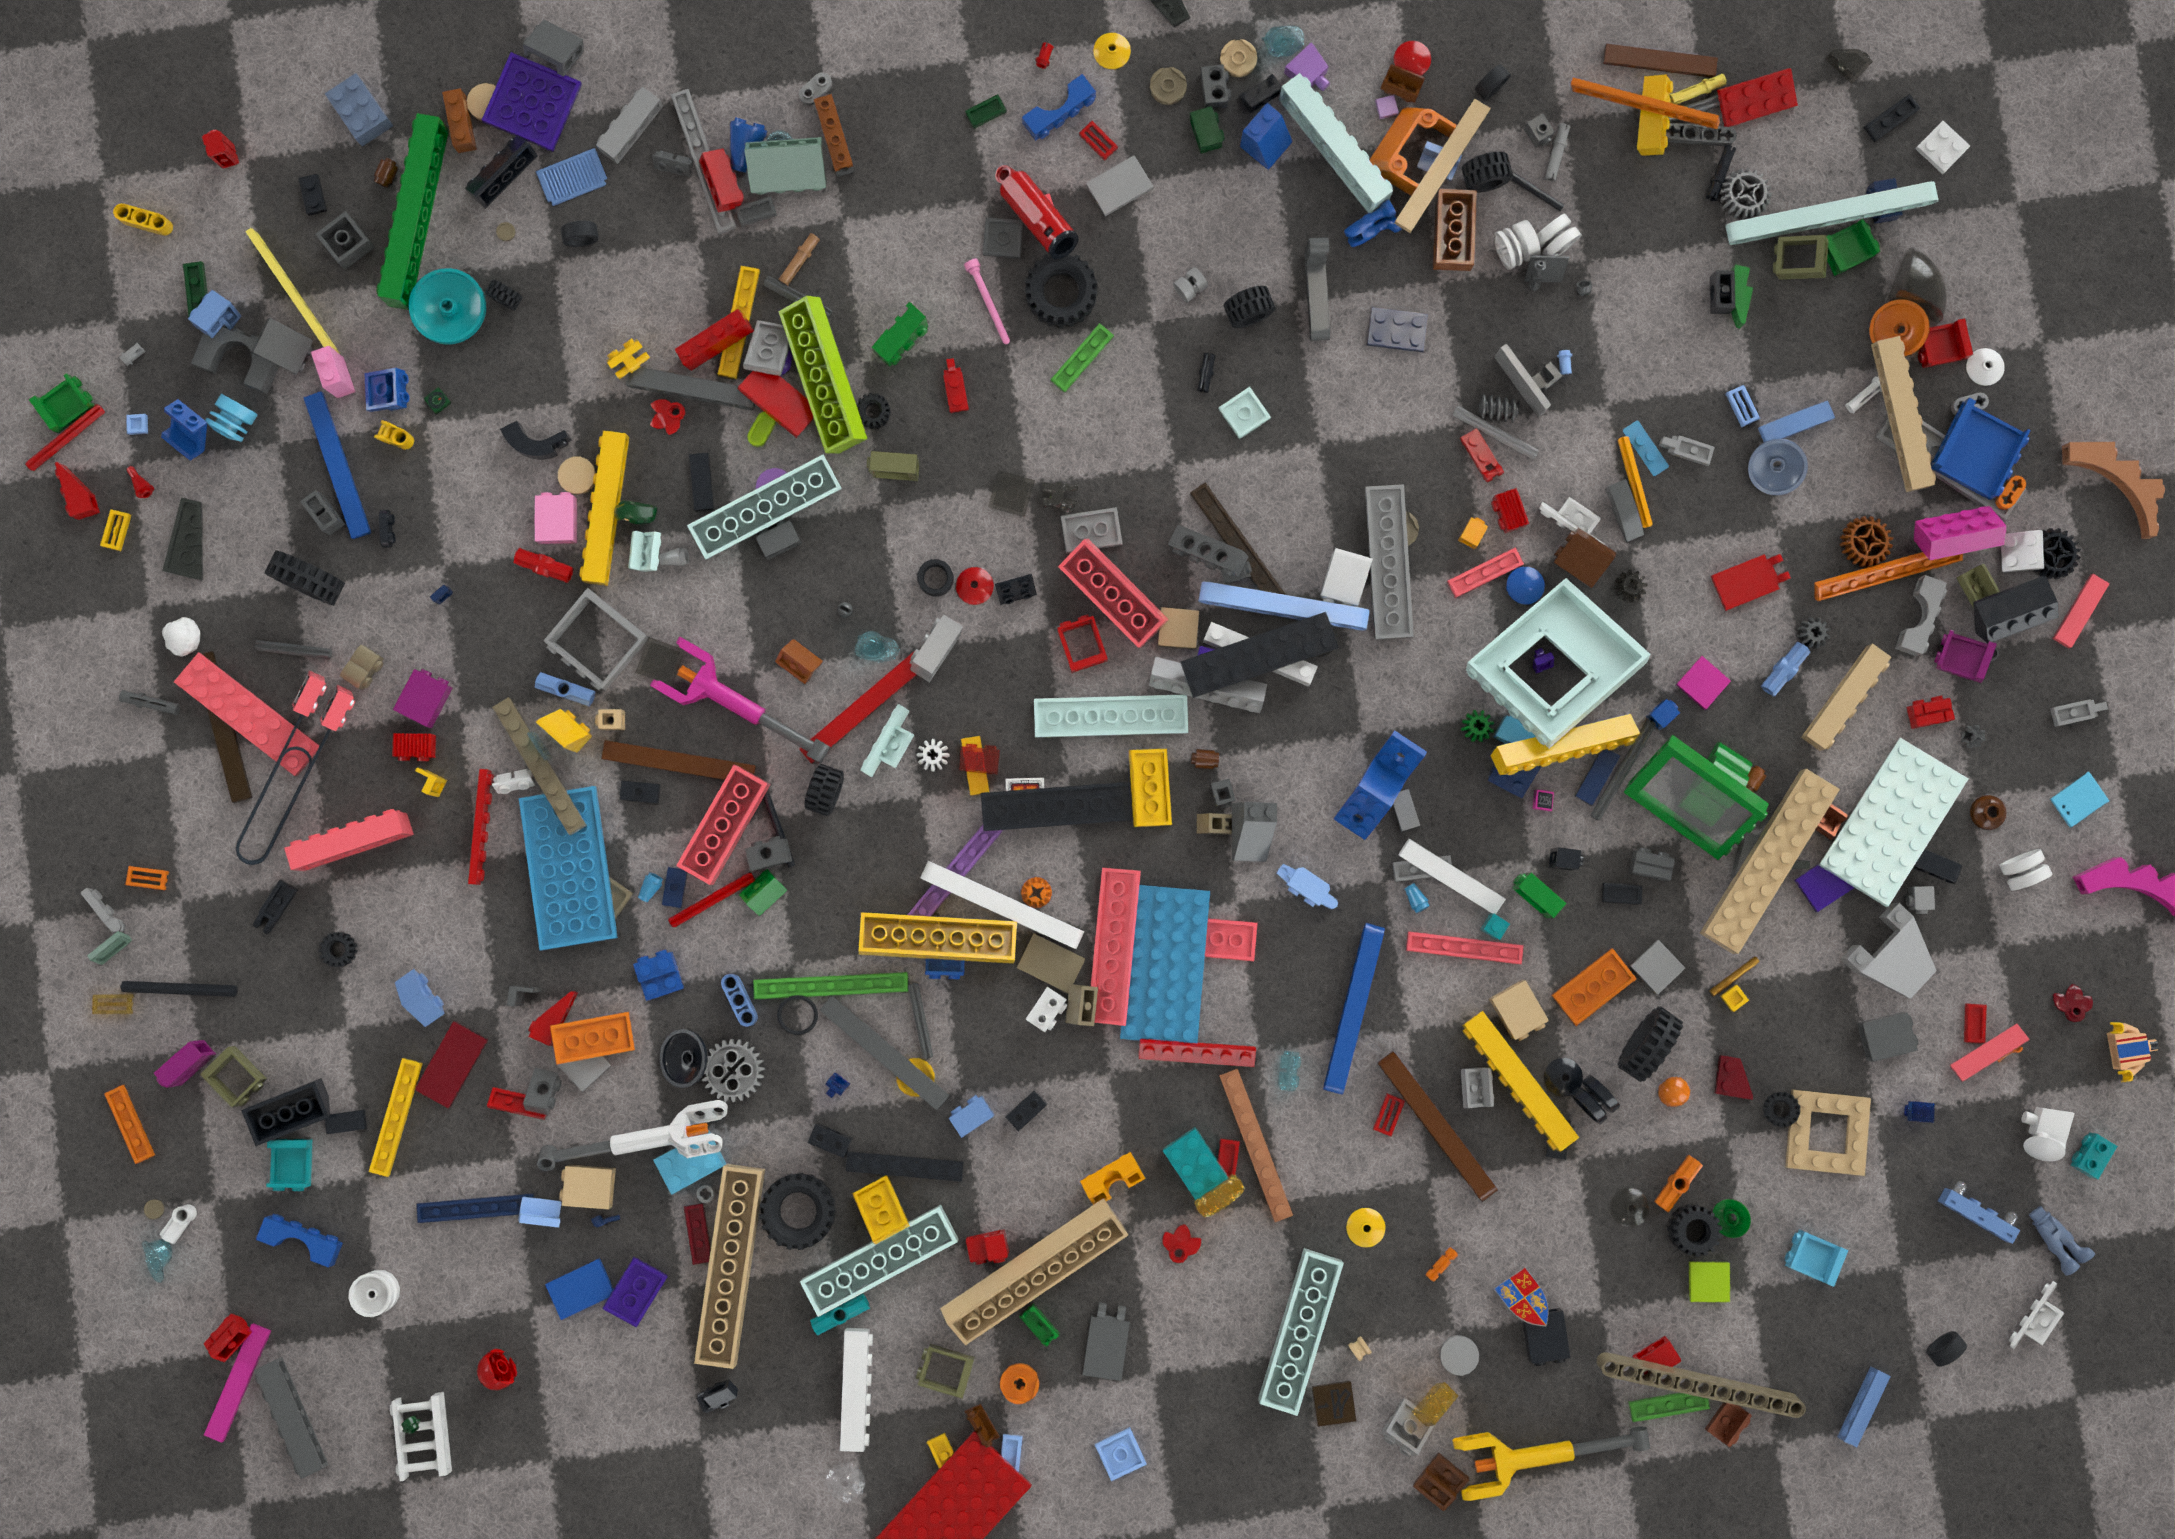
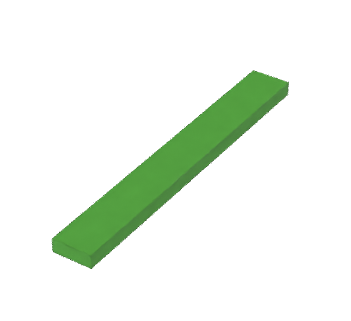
M908 972L753 980L754 999L788 998L794 995L810 997L909 991Z

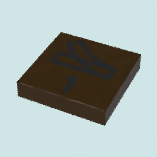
M1351 1381L1312 1386L1318 1427L1357 1421Z

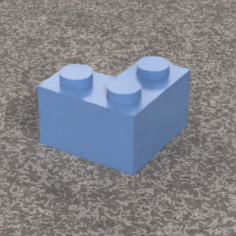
M211 290L210 293L203 297L200 305L191 311L188 320L193 326L213 338L223 325L231 330L241 315L231 302Z
M413 969L397 980L395 985L401 1005L426 1027L445 1014L442 1007L444 1003L439 996L432 994V991L427 986L428 979L423 973L419 974Z

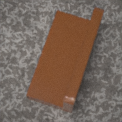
M794 639L781 649L775 660L778 665L804 684L810 680L814 671L823 662Z

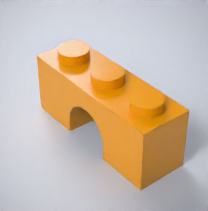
M1129 1152L1097 1172L1088 1175L1080 1183L1089 1200L1094 1205L1103 1198L1105 1201L1112 1198L1109 1188L1114 1182L1124 1181L1128 1188L1146 1178L1132 1153Z

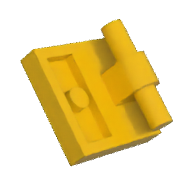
M629 339L623 344V349L620 351L615 349L607 355L608 359L606 362L611 369L622 361L625 364L623 368L615 373L618 379H621L629 372L633 373L640 368L642 363L650 358L647 352H644L636 359L633 357L632 354L642 348L638 339Z

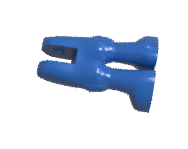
M1389 200L1384 201L1374 212L1364 215L1347 227L1344 233L1349 237L1348 244L1351 247L1361 245L1385 229H1389L1394 233L1401 231V227L1394 224L1397 218L1395 217L1396 211Z

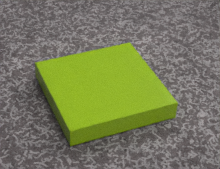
M1689 1261V1301L1730 1302V1263Z

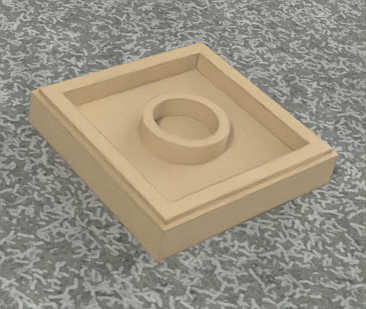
M1161 607V612L1169 620L1159 629L1158 646L1196 649L1199 611Z

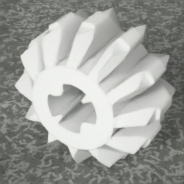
M932 739L931 745L924 741L926 748L919 746L923 753H917V757H923V759L919 760L918 763L921 765L926 762L924 765L925 770L930 765L932 772L935 771V765L941 770V762L947 765L948 762L943 757L948 758L950 754L943 753L948 747L940 748L943 743L942 741L935 745V739ZM934 750L938 754L935 760L928 756L931 753L930 751Z

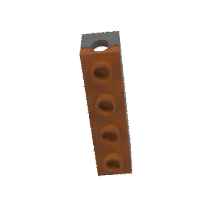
M832 94L814 99L837 177L855 172Z

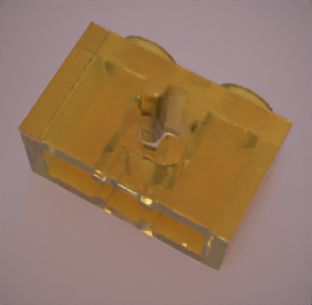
M1446 1382L1436 1383L1412 1413L1425 1426H1433L1458 1398V1395Z

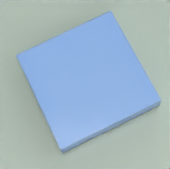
M1130 1427L1095 1443V1447L1111 1481L1147 1465Z

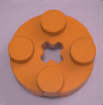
M1024 1363L1010 1365L1003 1372L1000 1379V1389L1005 1398L1014 1404H1024L1033 1399L1039 1389L1037 1372L1031 1366ZM1019 1378L1023 1379L1022 1381L1025 1383V1386H1021L1020 1389L1014 1384V1381H1018Z

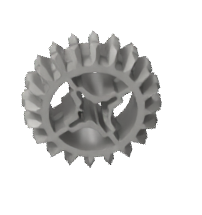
M1742 168L1737 172L1733 171L1730 176L1725 178L1726 182L1722 184V190L1719 195L1723 196L1720 202H1726L1723 209L1729 208L1728 214L1734 212V218L1741 215L1742 220L1746 217L1749 219L1753 218L1754 215L1756 217L1759 216L1761 212L1767 209L1766 206L1770 204L1769 198L1772 196V193L1768 192L1771 186L1766 185L1768 179H1762L1763 173L1758 176L1757 169L1752 173L1750 168H1747L1745 171ZM1733 184L1736 186L1735 190L1737 192L1735 197L1732 193ZM1757 190H1758V193H1759V201H1758V203L1756 202V199H1757V198L1755 197V192H1756Z

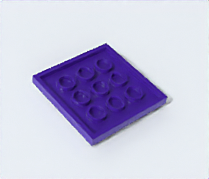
M511 52L482 117V122L511 135H519L526 141L553 152L582 83L566 75L563 77L557 74L555 70Z

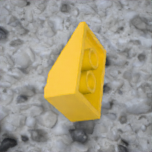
M559 709L536 721L560 745L576 753L592 737L589 733L591 729L583 722L579 724L575 720L576 716L570 710L565 712Z

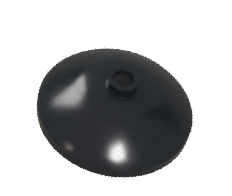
M679 1029L670 1033L661 1046L659 1057L664 1077L670 1084L679 1088L691 1087L698 1083L705 1073L708 1060L706 1046L702 1038L689 1029Z

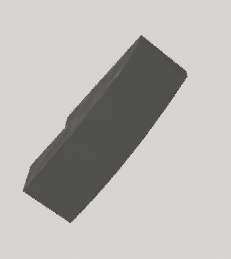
M1625 479L1608 486L1605 491L1612 504L1611 509L1625 541L1629 542L1643 536L1642 523L1627 480Z

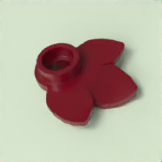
M2071 984L2068 987L2065 995L2060 993L2053 994L2056 1008L2064 1012L2066 1018L2072 1022L2082 1021L2085 1018L2086 1012L2091 1010L2093 1006L2092 996H2083L2082 990L2075 984ZM2073 1009L2077 1010L2078 1015L2074 1014Z

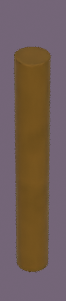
M1754 956L1710 989L1709 992L1713 997L1760 961Z

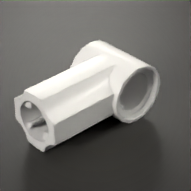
M189 1204L176 1208L172 1213L171 1219L159 1234L161 1238L166 1242L175 1244L190 1221L195 1219L197 1215L196 1208ZM183 1210L187 1213L186 1219L182 1216Z

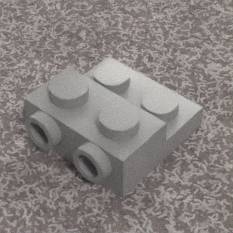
M1404 1398L1401 1400L1393 1416L1389 1417L1381 1434L1385 1436L1383 1439L1390 1445H1398L1403 1455L1407 1457L1416 1456L1421 1451L1437 1421Z

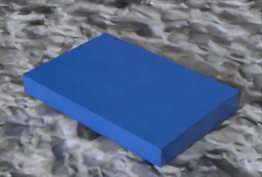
M600 1258L545 1284L561 1320L609 1298L613 1291V1286Z

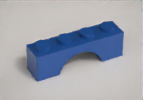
M1083 74L1067 84L1068 99L1062 107L1048 111L1036 106L1022 116V124L1035 141L1039 138L1044 139L1050 133L1049 131L1054 127L1056 129L1061 127L1065 122L1064 120L1068 117H1075L1082 107H1088L1093 104L1096 98V91Z
M278 1214L264 1217L256 1240L273 1247L280 1245L285 1239L290 1237L300 1239L309 1249L310 1261L326 1267L335 1265L343 1244L338 1241L336 1236L321 1235L318 1229L303 1228L301 1223L296 1221L287 1222L283 1216Z

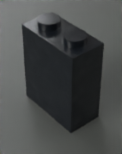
M1548 1309L1546 1327L1522 1321L1527 1356L1530 1363H1534L1535 1366L1546 1365L1547 1361L1562 1363L1565 1362V1359L1571 1358L1562 1309Z

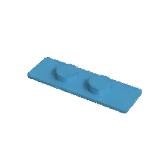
M1635 421L1623 429L1624 434L1629 437L1630 443L1653 476L1658 475L1669 467L1639 421Z

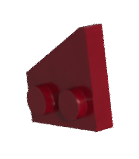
M1719 1056L1715 1094L1753 1100V1094L1741 1058Z

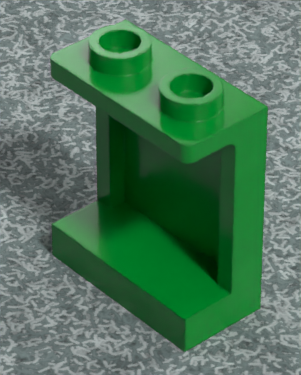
M1864 219L1831 236H1826L1828 239L1827 262L1834 276L1875 257L1880 252V245L1873 238L1871 228Z
M67 373L63 375L66 380L41 398L34 395L29 399L49 429L58 434L94 406L92 403L93 397L81 388L82 382L76 376L73 377Z

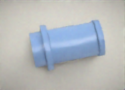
M1561 350L1559 355H1557L1562 375L1572 373V354L1570 350Z

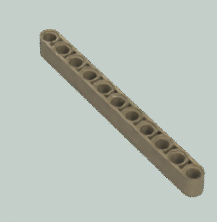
M1608 1352L1601 1353L1597 1357L1598 1367L1605 1376L1794 1418L1802 1417L1806 1412L1804 1403L1793 1393ZM1608 1362H1611L1608 1367H1605ZM1630 1366L1627 1371H1623L1624 1368ZM1649 1370L1646 1375H1642L1644 1371Z

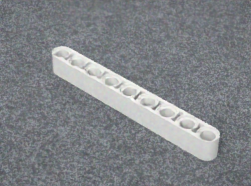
M930 861L927 862L920 877L929 883L1072 948L1077 949L1084 934V931Z

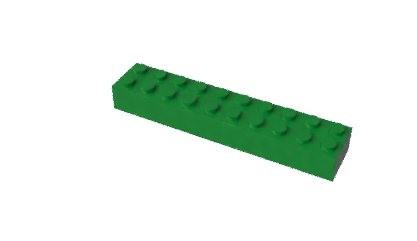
M417 113L416 119L412 122L413 133L412 137L408 140L409 152L408 156L406 155L404 159L405 170L404 174L400 177L401 189L396 196L397 207L392 214L393 226L388 233L389 244L384 252L385 263L381 267L380 274L382 277L376 289L377 296L386 305L409 310V298L417 283L449 135V129L439 117Z

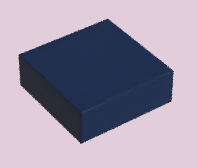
M442 585L430 598L433 602L441 604L453 594V591L448 586Z

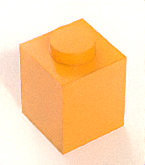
M1471 517L1458 541L1475 549L1479 545L1488 526L1485 525L1483 520Z

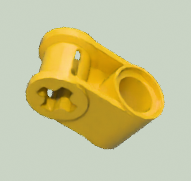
M381 420L380 423L382 425L378 434L374 435V438L405 450L413 446L414 438L411 434L387 421ZM406 435L405 441L400 443L401 437Z

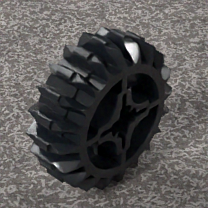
M2061 528L2043 530V544L2048 539H2051V543L2047 548L2043 549L2044 569L2033 570L2035 573L2040 571L2039 577L2046 575L2047 579L2054 578L2055 580L2060 579V577L2064 578L2079 565L2076 560L2081 558L2077 555L2081 549H2076L2075 547L2079 542H2073L2074 536H2067L2068 531L2061 533ZM2066 559L2061 568H2056L2059 560Z

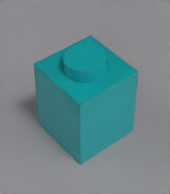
M1491 913L1480 930L1493 939L1500 940L1510 923L1495 913Z

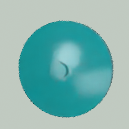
M443 268L426 274L416 283L409 298V314L416 329L427 339L439 344H456L469 339L481 327L486 315V299L483 290L470 275L457 269Z

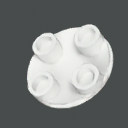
M2039 1132L2037 1136L2028 1138L2023 1145L2026 1153L2038 1160L2057 1161L2065 1156L2066 1145L2050 1138L2044 1132Z

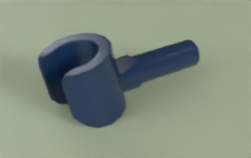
M600 1214L591 1219L595 1227H600L609 1222L620 1220V1215L603 1220Z

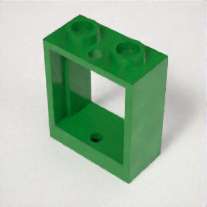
M1531 872L1519 874L1513 880L1514 886L1512 889L1546 919L1554 918L1567 904Z

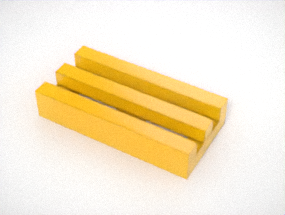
M110 509L100 546L118 551L122 550L131 519L130 514ZM116 515H118L116 526H114L111 543L108 544Z

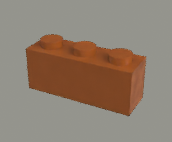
M461 88L442 92L453 147L458 153L477 150L470 111L467 106V96Z

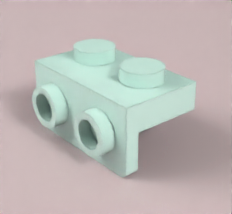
M632 532L629 569L643 572L657 571L661 533Z

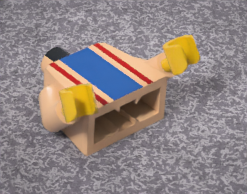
M2110 1022L2114 1029L2107 1033L2113 1069L2123 1070L2118 1071V1075L2122 1074L2123 1076L2121 1083L2130 1082L2133 1080V1076L2145 1066V1063L2151 1060L2150 1052L2159 1049L2158 1042L2155 1039L2147 1040L2145 1033H2140L2138 1028L2131 1025Z

